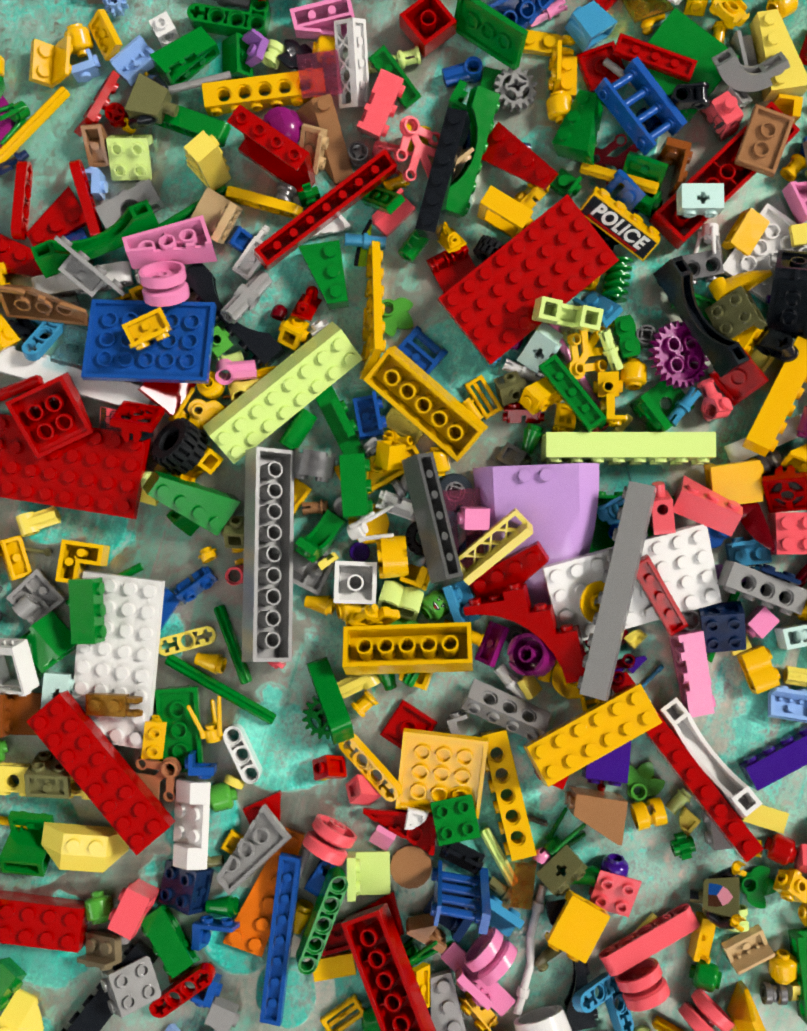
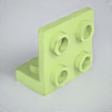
M111 134L106 138L110 173L113 181L152 179L149 145L153 143L152 134Z
M348 851L347 902H356L357 895H388L391 893L390 851Z

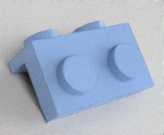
M138 35L112 57L110 63L120 77L132 86L136 82L139 73L144 75L145 72L155 67L150 57V54L155 51Z
M783 685L773 688L768 692V717L807 723V689L792 690Z

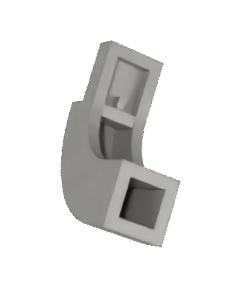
M731 47L711 58L724 82L731 88L742 92H756L772 86L770 78L782 74L784 70L790 67L788 59L782 52L755 66L740 64L736 53Z

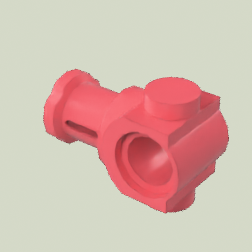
M708 378L699 382L696 387L700 389L704 398L700 410L705 421L710 422L714 419L728 417L733 410L732 403L729 398L723 397L722 393L717 392L714 386V379Z

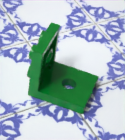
M662 381L629 406L645 424L649 432H665L673 426L671 423L674 420L673 418L670 422L667 416L675 408V403L681 400L685 393L680 387L674 389L672 385L666 386V381ZM662 398L670 401L669 409L661 407L660 401Z

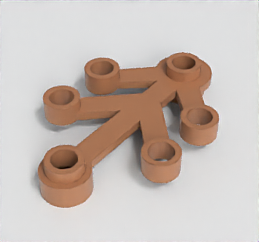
M140 756L135 763L139 770L149 768L160 771L155 775L136 774L158 800L160 797V781L166 777V791L163 793V799L166 802H173L176 798L175 777L182 770L181 762L175 757H166L163 761L141 759ZM140 760H143L146 765H142ZM169 764L173 765L175 769H171ZM167 792L172 793L173 797H169Z

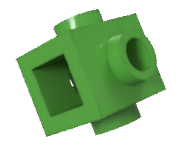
M217 325L214 328L213 337L217 340V343L213 341L212 357L214 359H217L233 346L226 329L220 328Z

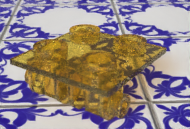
M621 0L634 23L662 15L674 9L667 0Z

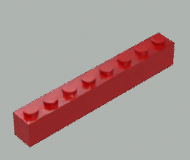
M386 149L382 150L256 247L254 255L263 267L269 271L296 250L298 246L304 244L393 175L397 169V163Z

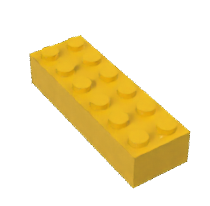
M396 346L388 348L364 378L368 385L457 462L488 428L483 421Z
M471 622L343 626V670L346 675L473 671Z
M641 683L632 684L609 697L608 701L598 703L528 742L523 747L542 783L549 787L656 727L662 721Z

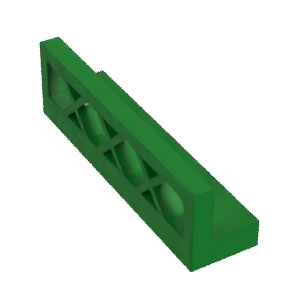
M556 354L538 366L545 378L589 433L597 427L601 429L606 425L607 417Z
M806 927L788 929L791 954L796 957L798 962V975L795 981L801 986V994L797 995L799 999L796 1001L798 1016L807 1024Z

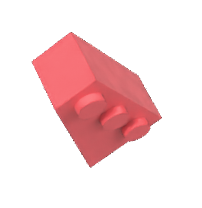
M381 68L368 103L364 107L362 118L358 121V132L379 141L381 137H386L390 127L387 125L389 117L393 118L398 108L395 105L397 97L402 98L406 88L403 85V78Z
M685 475L674 494V513L704 524V526L731 537L743 516V507L739 503L721 496Z

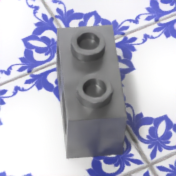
M716 249V254H712V250L682 256L687 265L693 270V285L698 284V280L704 279L706 283L712 282L718 276L724 274L720 249ZM706 262L712 265V271L706 269Z

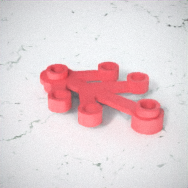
M406 116L400 121L399 127L403 136L399 149L394 153V159L396 162L402 163L408 158L407 149L411 140L414 149L408 169L403 172V179L406 182H412L417 177L416 170L419 160L429 178L432 164L428 156L434 158L436 149L423 144L419 136L428 139L430 145L436 146L438 145L440 133L427 130L420 126L417 118ZM407 124L411 126V131L407 129ZM433 135L437 137V142L433 141ZM399 152L403 154V159L399 158ZM408 172H411L412 179L407 176Z

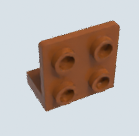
M671 137L666 138L656 159L663 160L669 166L675 165L668 196L672 197L679 186L686 181L688 171H685V168L691 161L693 151H690L691 142Z
M0 693V738L8 735H37L26 721L40 710L42 693H30L26 696Z

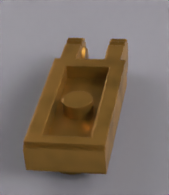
M87 693L86 715L139 717L143 715V710L129 709V703L139 704L143 702V697L129 696V694Z

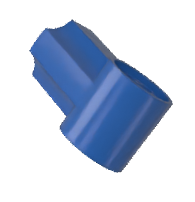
M472 56L467 58L464 63L442 69L446 88L456 86L460 79L469 83L479 82L482 77L481 59ZM476 68L477 71L471 72L469 69Z

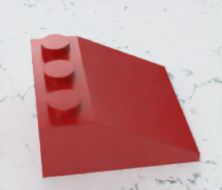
M68 372L5 402L37 459L94 432L79 391Z

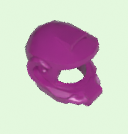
M277 106L270 109L264 115L263 121L296 144L300 141L303 123L295 111Z

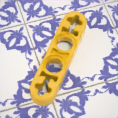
M228 186L225 193V198L233 203L292 219L303 212V207L296 203L233 186Z
M354 734V738L349 739L351 742L350 746L347 745L348 740L338 743L340 750L386 801L393 802L402 794L401 784L356 734ZM359 754L366 756V764L360 761ZM373 770L379 771L382 778H375Z

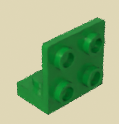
M471 794L430 803L438 846L481 837Z

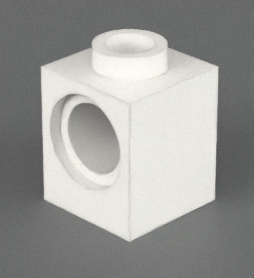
M167 11L148 20L162 48L180 38Z

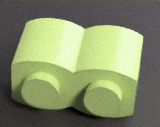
M385 580L377 606L378 608L388 606L390 609L399 610L401 618L416 621L424 592L415 587H404L394 580Z

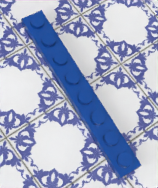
M283 852L279 855L260 1022L280 1026L283 1021L302 856Z

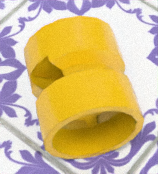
M660 797L648 799L646 803L639 801L630 804L631 815L637 831L650 829L652 824L658 827L668 823L666 810Z

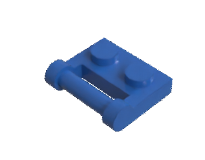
M618 169L614 174V178L604 189L611 194L622 183L625 187L614 200L624 203L627 210L631 212L646 194L623 170Z
M418 325L397 347L428 375L448 354L446 349H441L427 337ZM417 338L437 356L433 359L415 344L413 340Z

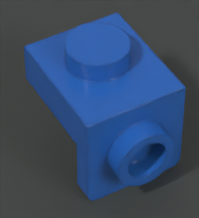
M191 750L188 756L185 757V769H188V776L210 779L217 772V763H196V750Z
M216 973L212 983L208 986L207 992L200 991L190 1001L194 1002L198 1007L210 1008L215 996L219 998L223 987V984L220 983L222 975Z

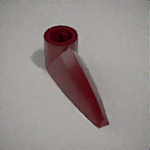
M759 503L740 504L743 507V516L740 521L745 529L760 544L774 551L775 544Z

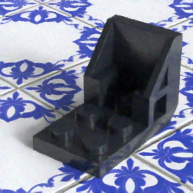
M778 250L766 318L768 326L765 327V332L769 328H773L778 332L792 336L794 339L799 336L807 340V252Z

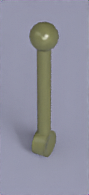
M25 547L27 552L41 553L45 556L53 554L50 548L43 550Z

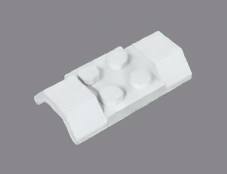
M180 776L176 780L175 822L173 830V841H175L173 845L174 867L184 870L207 869L211 782H193L185 780L184 776Z

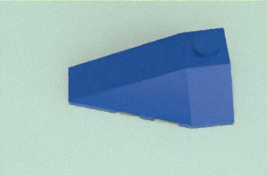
M491 0L485 4L526 29L555 0Z

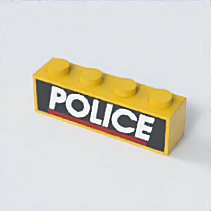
M596 186L579 209L590 222L640 260L644 261L659 244L661 237L659 231L653 226H647L638 214L629 212L624 203L621 201L616 202L612 199L607 190L604 188L599 189Z

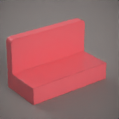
M402 188L396 193L401 194L405 201L391 215L377 210L372 215V224L386 238L416 208L404 196Z

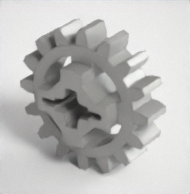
M520 66L516 70L509 68L508 72L502 69L501 75H497L493 88L496 89L494 92L500 94L499 102L503 103V110L509 107V112H512L516 108L519 113L522 107L526 110L529 104L533 103L534 97L537 94V90H535L537 82H532L533 75H526L527 69L524 72H521ZM505 80H508V82L505 83L504 86H502V85H503V82H504Z

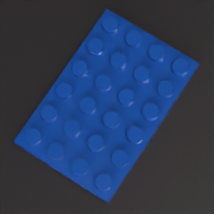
M92 299L81 378L83 380L209 384L217 308L215 302H182L169 307H161L173 330L168 332L170 337L159 342L153 339L149 341L150 346L137 351L136 348L130 349L128 345L130 341L121 325L159 307L150 306L144 300Z

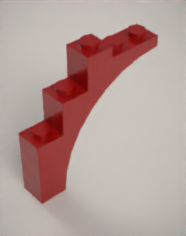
M509 583L502 592L503 596L501 594H493L488 599L482 600L480 597L469 599L463 607L465 616H498L513 621L534 633L556 657L562 668L566 683L578 682L579 677L584 676L585 668L582 667L585 650L579 625L573 626V624L569 623L558 628L553 604L538 603L531 607L526 583Z

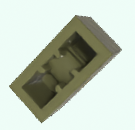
M566 844L536 875L550 892L558 897L559 895L563 896L571 888L570 885L575 880L579 881L583 878L588 867L573 849ZM563 868L566 872L565 876H563L561 872V869Z

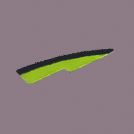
M369 219L367 225L365 226L362 235L363 233H368V235H371V219ZM357 247L354 266H366V249Z

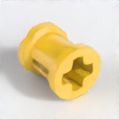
M793 154L786 167L780 170V175L789 182L794 181L801 169L807 167L805 158L800 154Z
M365 690L364 695L356 702L351 703V706L363 718L373 705L377 706L379 703L368 690Z

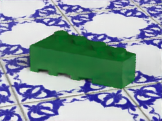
M156 470L152 472L142 487L147 495L216 536L219 535L241 503L233 494L185 481Z

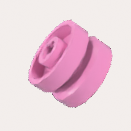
M158 261L143 266L138 272L140 283L143 286L144 302L150 306L169 307L186 301L190 296L189 285L185 281L187 278L186 268L183 263L178 261Z
M493 926L488 928L487 935L481 934L467 951L463 963L472 972L478 971L477 977L486 986H490L496 983L511 967L517 956V948L510 941H503V934Z

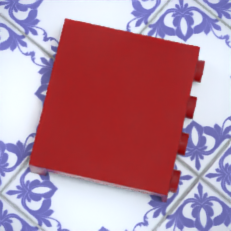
M239 104L227 120L230 125L244 134L245 140L238 148L239 153L282 183L294 186L297 189L296 193L303 191L302 185L310 182L312 188L316 180L310 153Z

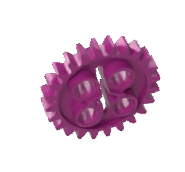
M670 322L658 328L659 332L653 334L655 339L650 341L654 348L648 350L653 353L649 360H654L651 368H657L655 376L661 374L660 382L666 381V386L672 385L674 389L679 387L680 389L694 386L696 382H700V377L705 376L703 370L708 369L705 362L709 361V359L705 357L702 348L696 339L692 337L685 322Z

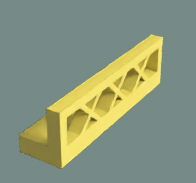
M516 508L458 554L459 562L464 557L474 558L473 564L468 568L460 562L463 581L468 586L533 534V525ZM514 516L522 522L517 528L508 527V521ZM496 531L505 532V538L501 541L492 540V534ZM480 544L489 545V551L485 554L476 553V547Z

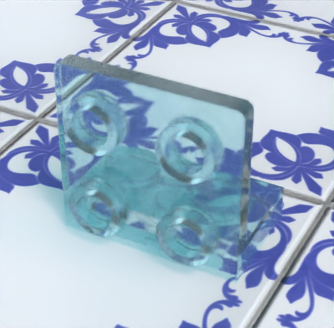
M64 323L63 343L51 355L50 361L62 366L78 368L82 371L88 326Z

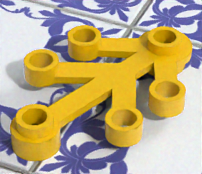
M603 326L600 327V331L607 329ZM579 330V333H571L567 336L571 361L566 367L576 380L583 378L585 372H604L607 369V362L604 359L585 364L588 357L603 355V347L594 348L600 338L598 336L600 331L593 332L589 339L588 332ZM581 343V350H582V352H581V354L579 355L578 346H577V345H579V344Z

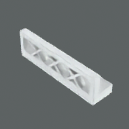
M352 17L335 20L334 35L339 109L364 108L370 98L366 19ZM347 24V34L343 37L341 25ZM345 47L348 49V57L346 58V60L343 57V50ZM346 69H348L350 74L348 81L344 79ZM347 91L351 93V103H346L345 95Z

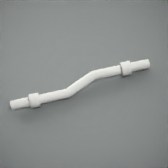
M539 884L536 899L533 900L531 905L532 914L526 933V965L521 984L517 987V1000L513 1011L516 1015H522L525 999H528L530 993L529 984L535 965L534 936L540 913L544 911L545 904L543 902L547 887Z

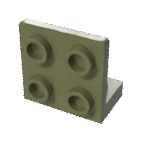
M739 286L705 309L713 327L729 339H733L752 326L760 330L768 326L750 292L742 286Z
M51 751L38 752L24 774L26 797L69 799L71 796L70 774Z

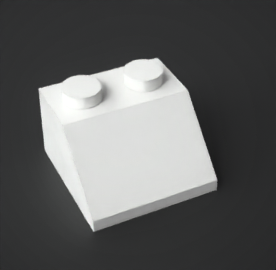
M335 561L333 603L376 604L378 562Z

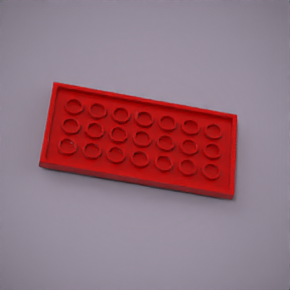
M567 194L437 300L486 362L491 365L543 323L532 320L536 298L545 296L563 300V303L566 304L617 263L619 259Z
M0 414V497L137 519L142 491L141 479L146 469L151 438L138 441L135 444L133 440L125 442L121 431L93 428V433L37 459L13 416Z

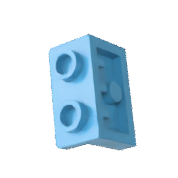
M594 290L583 300L576 297L572 300L575 306L587 305L604 309L601 326L607 328L623 312L621 305Z
M744 537L731 538L732 543H725L728 561H734L745 566L772 562L770 550L753 537L752 540L747 541L744 540Z
M463 580L443 587L454 622H472L481 618V615L465 616L463 607L469 599L475 597L471 587Z

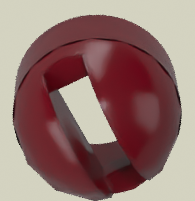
M277 304L273 307L270 317L283 321L286 320L288 311L285 306Z

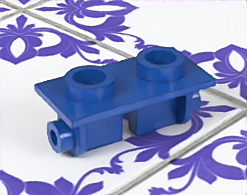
M208 565L206 567L202 566L192 574L195 581L191 582L187 577L176 585L174 592L177 599L186 604L194 600L204 590L211 588L218 581V578L212 574V570Z

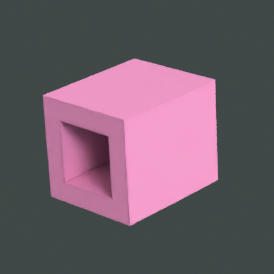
M460 506V512H457V524L464 530H489L490 509L487 507Z
M757 606L745 618V630L750 637L763 639L780 620L766 606Z

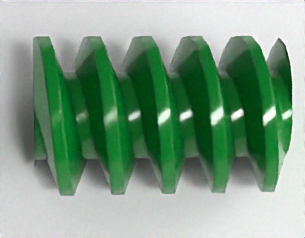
M618 256L619 261L606 271L602 295L615 303H624L627 299L622 296L628 295V291L623 288H627L630 283L624 280L631 279V275L626 274V272L632 271V267L627 264H632L634 260L629 257Z

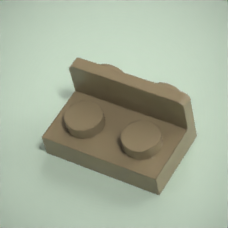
M96 930L86 932V954L77 957V963L85 964L86 967H98L101 971L113 969L114 965L122 962L121 936Z

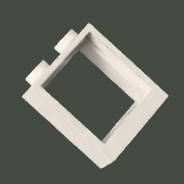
M0 638V693L8 695L18 694L19 696L29 695L33 689L40 685L28 640ZM4 655L12 656L18 679L10 678Z

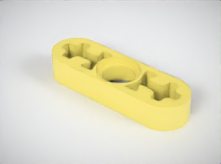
M204 626L163 637L159 643V654L168 656L212 644L217 639V631L212 626ZM206 629L207 632H212V636L209 637L210 641L203 638L199 639L200 644H197L198 635L204 634ZM184 635L192 637L193 642L191 646L186 647L182 644L181 640ZM174 637H177V645L180 650H177V646L170 647L169 652L162 648L165 640L167 643L176 642Z

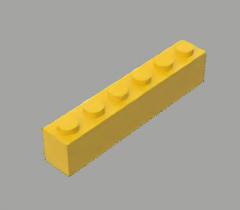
M799 336L793 344L797 347L799 355L791 362H784L742 447L766 457L769 451L774 452L779 442L776 440L778 433L783 434L788 424L784 421L787 416H792L796 408L793 403L795 399L799 400L805 390L801 386L803 382L807 383V340Z

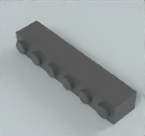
M433 452L416 454L401 460L430 582L435 583L463 576Z

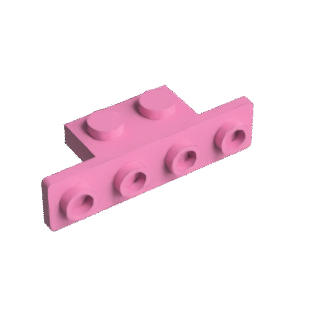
M453 941L441 954V959L455 972L457 986L463 992L468 991L477 1006H483L487 1011L492 1007L500 1016H503L515 1003V999L498 982L486 986L477 977L478 971L472 972L463 963L467 952Z

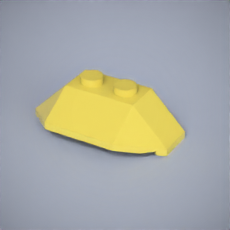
M44 822L41 845L59 870L103 873L129 850V846L113 827Z
M22 989L16 991L0 1016V1031H44L42 1016L38 1006V997Z

